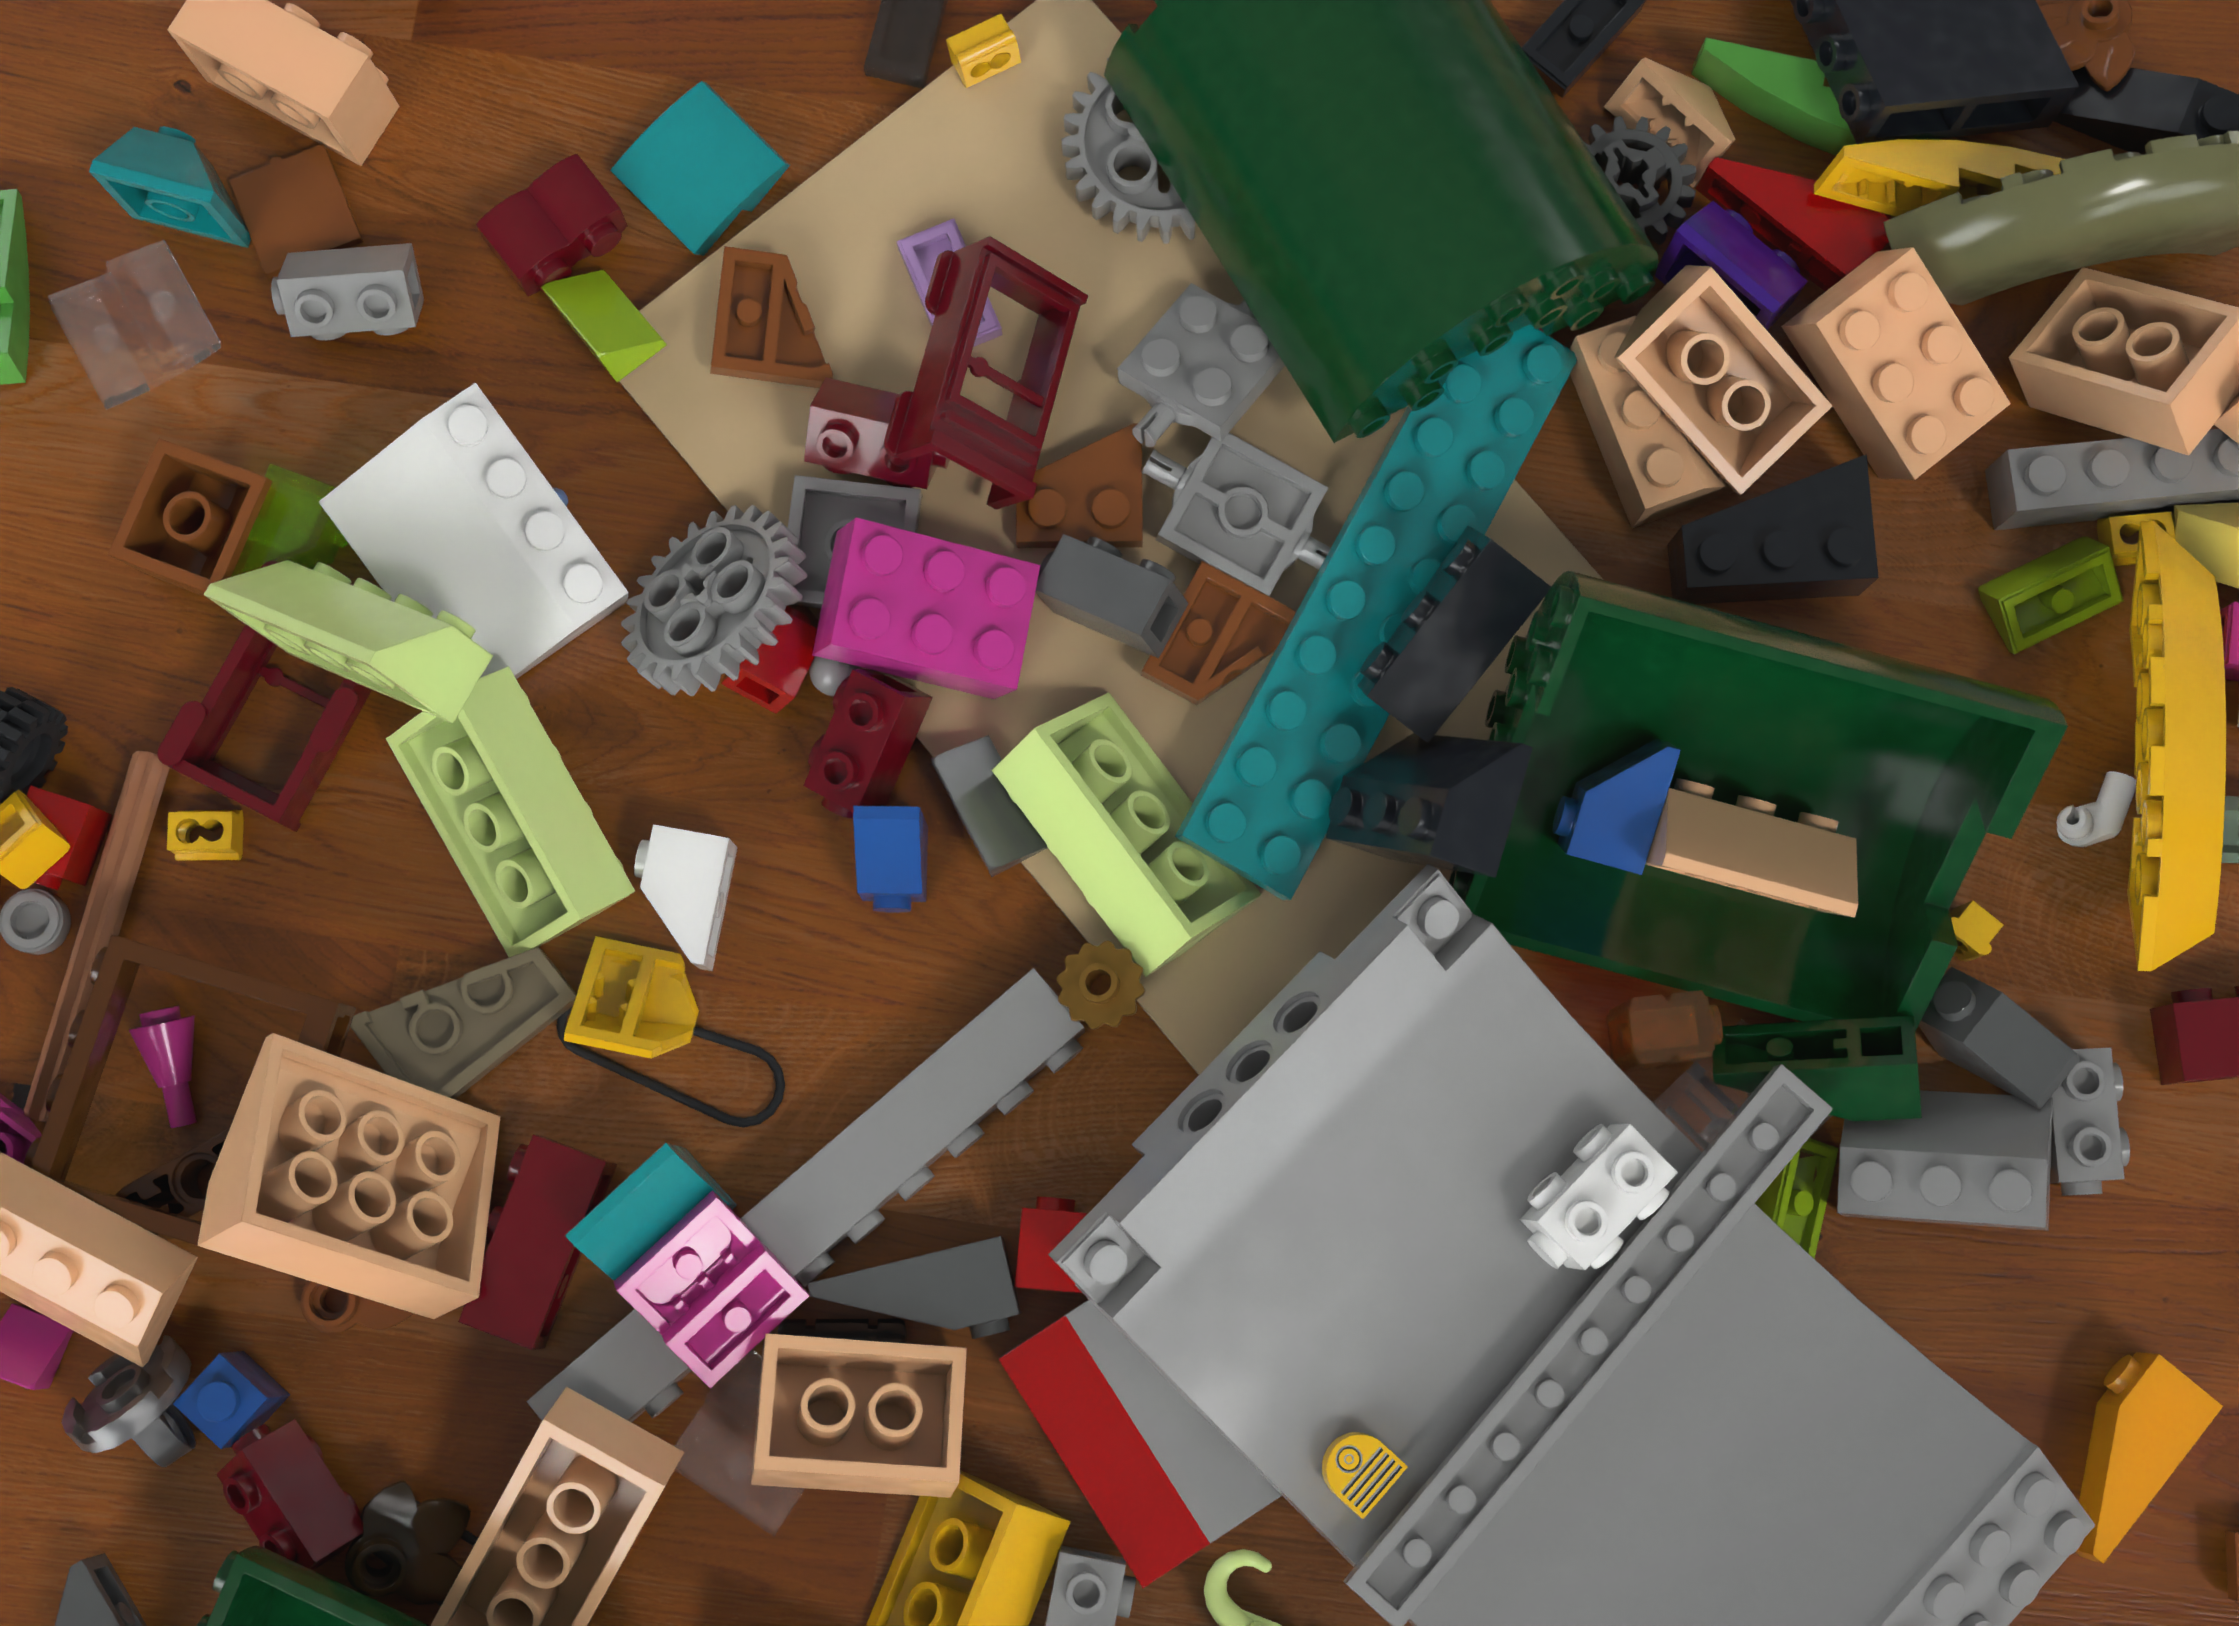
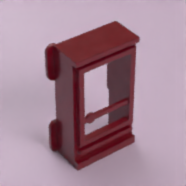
M991 236L954 252L947 250L940 253L936 259L925 297L926 308L932 315H935L914 391L902 392L896 398L884 439V448L887 454L906 461L933 451L992 482L986 505L996 510L1033 499L1037 486L1033 482L1079 309L1081 305L1086 304L1088 295ZM990 286L1038 314L1022 377L1018 382L988 366V362L983 357L974 358L971 356ZM967 367L970 368L973 376H984L1014 393L1006 420L960 395Z
M268 561L261 566V568L272 564H276L278 562ZM245 624L201 703L189 701L182 706L159 746L157 756L162 764L297 832L301 825L299 821L372 689L344 678L339 689L334 692L331 699H328L286 678L284 672L279 668H266L277 645ZM260 676L264 677L266 683L272 687L282 686L325 708L310 735L309 743L280 795L213 761Z

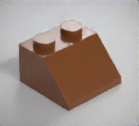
M159 438L107 555L148 576L198 595H204L211 583L232 576L273 481L265 476Z

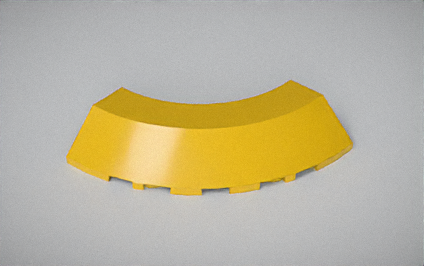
M2140 521L2129 634L2134 687H2137L2134 776H2136L2137 814H2142V817H2133L2127 894L2137 970L2153 971L2215 932L2225 811L2226 695L2221 614L2215 576L2155 521Z

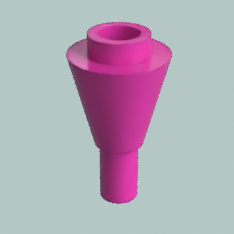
M179 1006L139 1014L141 1027L129 1029V1032L158 1088H162L170 1128L196 1123L197 1119L188 1082L192 1080L195 1015L181 1018Z

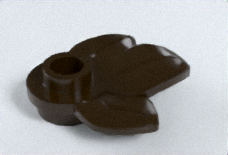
M404 1480L385 1487L375 1494L366 1506L363 1515V1534L352 1542L346 1553L345 1572L348 1581L357 1591L372 1597L387 1596L396 1592L406 1600L417 1605L433 1604L445 1600L462 1569V1566L448 1553L456 1546L468 1525L471 1515L469 1506L457 1500L443 1497L427 1499L416 1504L415 1496L410 1486ZM383 1551L392 1557V1561L383 1569H373L366 1562L368 1557L375 1552Z

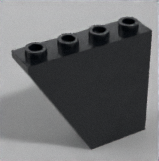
M1790 0L1795 17L1804 29L1816 55L1818 67L1824 73L1839 105L1840 114L1847 122L1856 144L1897 139L1931 140L2049 127L2079 88L2036 0Z

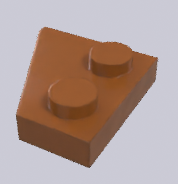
M1138 423L1124 427L1035 471L1033 482L1037 486L1034 498L1016 504L1017 548H1056L1063 534L1084 543L1087 542L1089 537H1096L1115 548H1139L1143 546L1142 444L1132 433V428Z
M1202 561L1183 594L1189 603L1159 659L1150 655L1141 671V676L1198 705L1274 653L1297 611Z

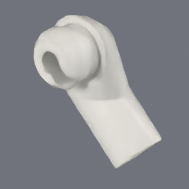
M2107 772L2096 802L2079 807L2070 805L2060 811L2056 824L2057 833L2061 840L2071 846L2087 847L2117 836L2121 831L2134 796L2136 779L2120 772Z

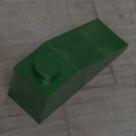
M1914 1015L1712 1027L1713 1081L1715 1084L1752 1093L1774 1066L1783 1064L1833 1108L1829 1115L1851 1121L1922 1118Z

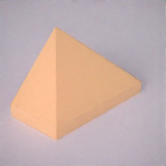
M1646 57L1639 61L1604 106L1615 117L1621 116L1628 129H1635L1641 117L1648 118L1647 132L1656 135L1665 126L1670 128L1671 131L1667 144L1673 147L1685 143L1688 147L1685 160L1680 165L1696 166L1697 172L1693 183L1690 184L1693 188L1698 185L1710 162L1715 157L1721 158L1736 140L1711 87Z

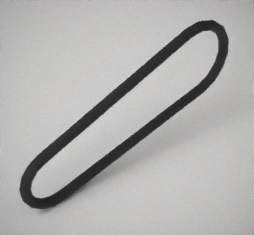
M572 1007L557 1020L558 1037L569 1051L727 1125L745 1128L761 1124L775 1113L783 1100L785 1090L783 1070L774 1056L761 1047L697 1026L694 1029V1036L755 1055L765 1061L772 1070L776 1084L773 1099L767 1108L759 1114L741 1118L726 1114L576 1043L564 1041L567 1018L571 1013Z

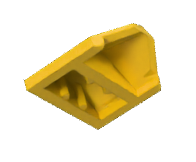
M595 936L564 1032V1041L650 1059L690 1043L699 1010L685 974V964L681 954Z

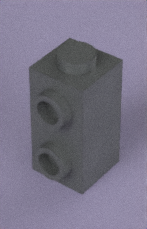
M1063 534L1056 549L1047 554L1040 565L1035 592L1053 613L1159 659L1189 604L1174 584L1176 576L1162 565L1148 559H1142L1140 565L1122 559V553L1117 548L1099 538L1089 537L1087 542L1084 543Z

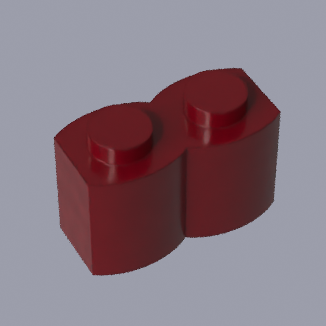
M578 154L571 155L547 169L527 189L517 192L497 204L476 224L486 244L527 296H531L539 291L545 293L541 288L544 284L570 277L571 268L578 261L591 255L593 257H600L610 252L619 243L622 237L621 233L628 226L621 208Z

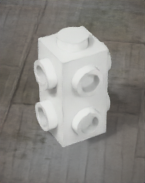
M1599 1124L1594 1127L1575 1146L1573 1152L1578 1159L1561 1176L1557 1172L1548 1175L1529 1194L1527 1201L1532 1207L1519 1220L1533 1233L1528 1239L1529 1245L1543 1260L1555 1269H1558L1562 1264L1566 1268L1586 1270L1590 1265L1594 1269L1601 1267L1621 1248L1623 1240L1618 1235L1636 1217L1639 1220H1644L1652 1215L1667 1199L1669 1191L1665 1186L1678 1172L1631 1124H1610L1607 1128L1603 1124Z

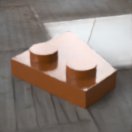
M724 246L710 374L820 388L826 377L833 379L830 364H826L814 333L815 326L807 305L802 302L797 290L798 282L787 255Z

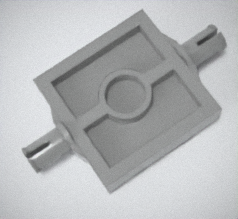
M1191 283L1117 370L1119 383L1144 397L1152 407L1142 420L1132 428V433L1141 444L1145 440V446L1153 447L1172 422L1196 427L1215 439L1222 441L1285 364L1245 300L1240 305L1227 303Z
M1228 433L1222 441L1212 437L1203 454L1191 462L1188 468L1154 449L1142 470V474H1146L1175 490L1172 498L1171 512L1159 531L1156 541L1198 564H1201L1203 561L1267 596H1270L1282 572L1291 566L1297 558L1319 570L1331 547L1310 536L1313 528L1314 514L1328 487L1231 433Z

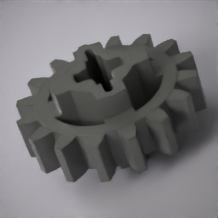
M1621 116L1615 117L1612 132L1607 134L1599 125L1591 126L1588 137L1589 144L1585 143L1644 234L1646 236L1649 235L1658 245L1663 244L1668 233L1666 225L1678 229L1683 224L1686 213L1682 208H1691L1696 190L1688 186L1694 181L1697 172L1696 166L1680 165L1685 160L1688 150L1687 145L1683 143L1670 147L1667 141L1671 129L1667 126L1660 129L1656 135L1648 133V118L1645 117L1640 118L1635 129H1627ZM1667 179L1668 197L1660 206L1657 202L1659 194L1656 190L1660 188L1661 182ZM1618 180L1622 181L1623 184L1621 186L1617 184ZM1636 183L1639 187L1634 189L1632 185Z

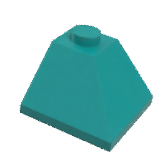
M165 126L159 127L158 132L133 127L93 159L89 170L90 174L132 218L249 248L251 237L243 219L213 165L195 145L196 140L187 133Z

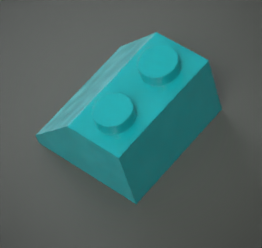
M665 1143L565 1236L580 1252L615 1281L712 1190L731 1210L737 1204L686 1148Z

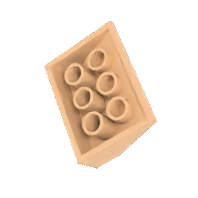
M272 1033L265 1038L210 1177L197 1246L427 1318H438L479 1298L501 1116Z

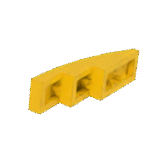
M1897 139L1843 146L1814 183V194L1896 217L1957 192L1962 195L1963 200L1974 196L1990 195L1999 192L2002 186L2000 178L2018 172L2023 174L2034 170L2047 169L2051 170L2053 175L2061 174L2059 164L2061 160L2065 159L2015 147L1960 140Z

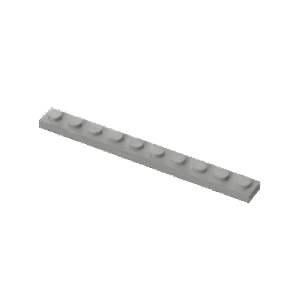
M1783 1064L1774 1066L1669 1191L1665 1202L1637 1229L1343 1582L1391 1626H1404L1833 1108Z

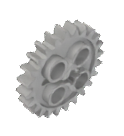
M1090 72L1087 75L1088 89L1092 95L1075 91L1072 95L1073 108L1078 113L1064 115L1065 132L1069 133L1070 136L1062 138L1063 156L1071 158L1065 163L1067 179L1080 180L1075 186L1076 198L1080 202L1095 197L1092 203V217L1095 220L1104 217L1109 212H1113V232L1117 234L1129 222L1136 224L1137 240L1141 242L1146 238L1151 227L1159 228L1164 244L1169 243L1172 228L1181 226L1189 240L1194 239L1195 220L1171 182L1169 192L1161 193L1158 190L1157 159L1134 122H1124L1116 117L1125 108L1107 79ZM1136 166L1146 170L1147 175L1140 180L1128 181L1119 177L1118 173L1125 167Z
M736 505L731 506L724 519L716 511H713L707 519L706 527L702 529L696 523L691 522L688 527V538L683 542L674 537L669 539L671 552L666 558L662 556L652 557L651 561L656 570L652 575L638 577L637 582L644 590L642 594L627 600L626 604L636 612L621 623V626L630 632L621 642L622 646L630 652L627 661L657 689L662 687L674 696L680 689L689 696H694L701 683L711 692L715 691L723 673L733 681L737 680L740 663L746 659L751 664L757 665L759 663L757 649L761 644L775 646L778 643L776 636L772 633L775 626L790 624L793 620L784 610L787 605L802 600L803 595L793 586L807 578V573L799 566L806 558V554L797 546L800 540L770 511H766L763 514L754 505H751L745 513Z

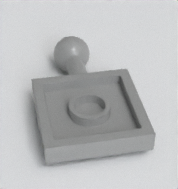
M795 475L788 529L800 540L797 546L806 554V558L799 566L807 573V578L793 586L803 597L801 601L791 605L822 609L836 533L855 517L918 533L922 501L921 489ZM815 656L809 668V675L813 685L820 692L834 696L841 682L850 676L852 669H860V667Z

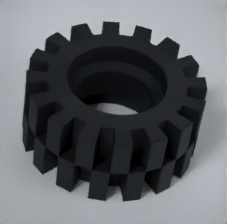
M7 687L5 692L0 690V804L18 789L27 795L30 785L42 788L46 782L43 776L47 770L53 771L58 763L53 760L55 754L63 751L65 742L60 739L68 732V726L64 724L67 718L61 711L14 687Z

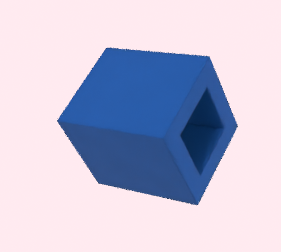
M246 1352L219 1353L173 1405L220 1449L230 1448L237 1440L253 1429L263 1425L290 1394Z

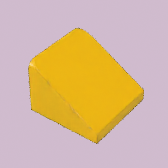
M18 789L0 804V874L18 888L26 889L69 851L70 845L33 802Z

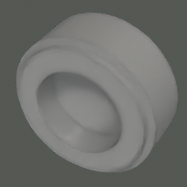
M26 889L17 892L7 900L0 913V932L4 940L12 948L34 955L46 954L57 949L67 938L71 927V915L64 901L58 896L40 889Z

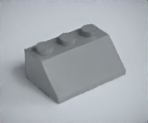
M1920 1090L1922 1118L1851 1121L1844 1119L1839 1158L1838 1214L1845 1217L2049 1231L2053 1098L2050 1097L2044 1106L2038 1109L2014 1095Z

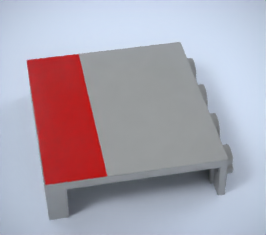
M1087 1300L998 1359L1142 1588H1145L1282 1496L1164 1379L1090 1300Z

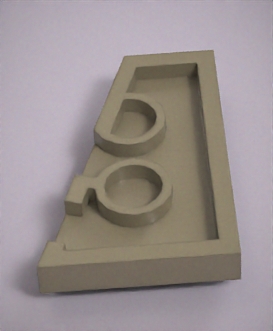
M539 947L466 973L462 978L401 997L400 1001L370 1012L358 1013L354 1015L350 1028L387 1075L455 1100L569 1010L574 1004L577 993L546 953Z

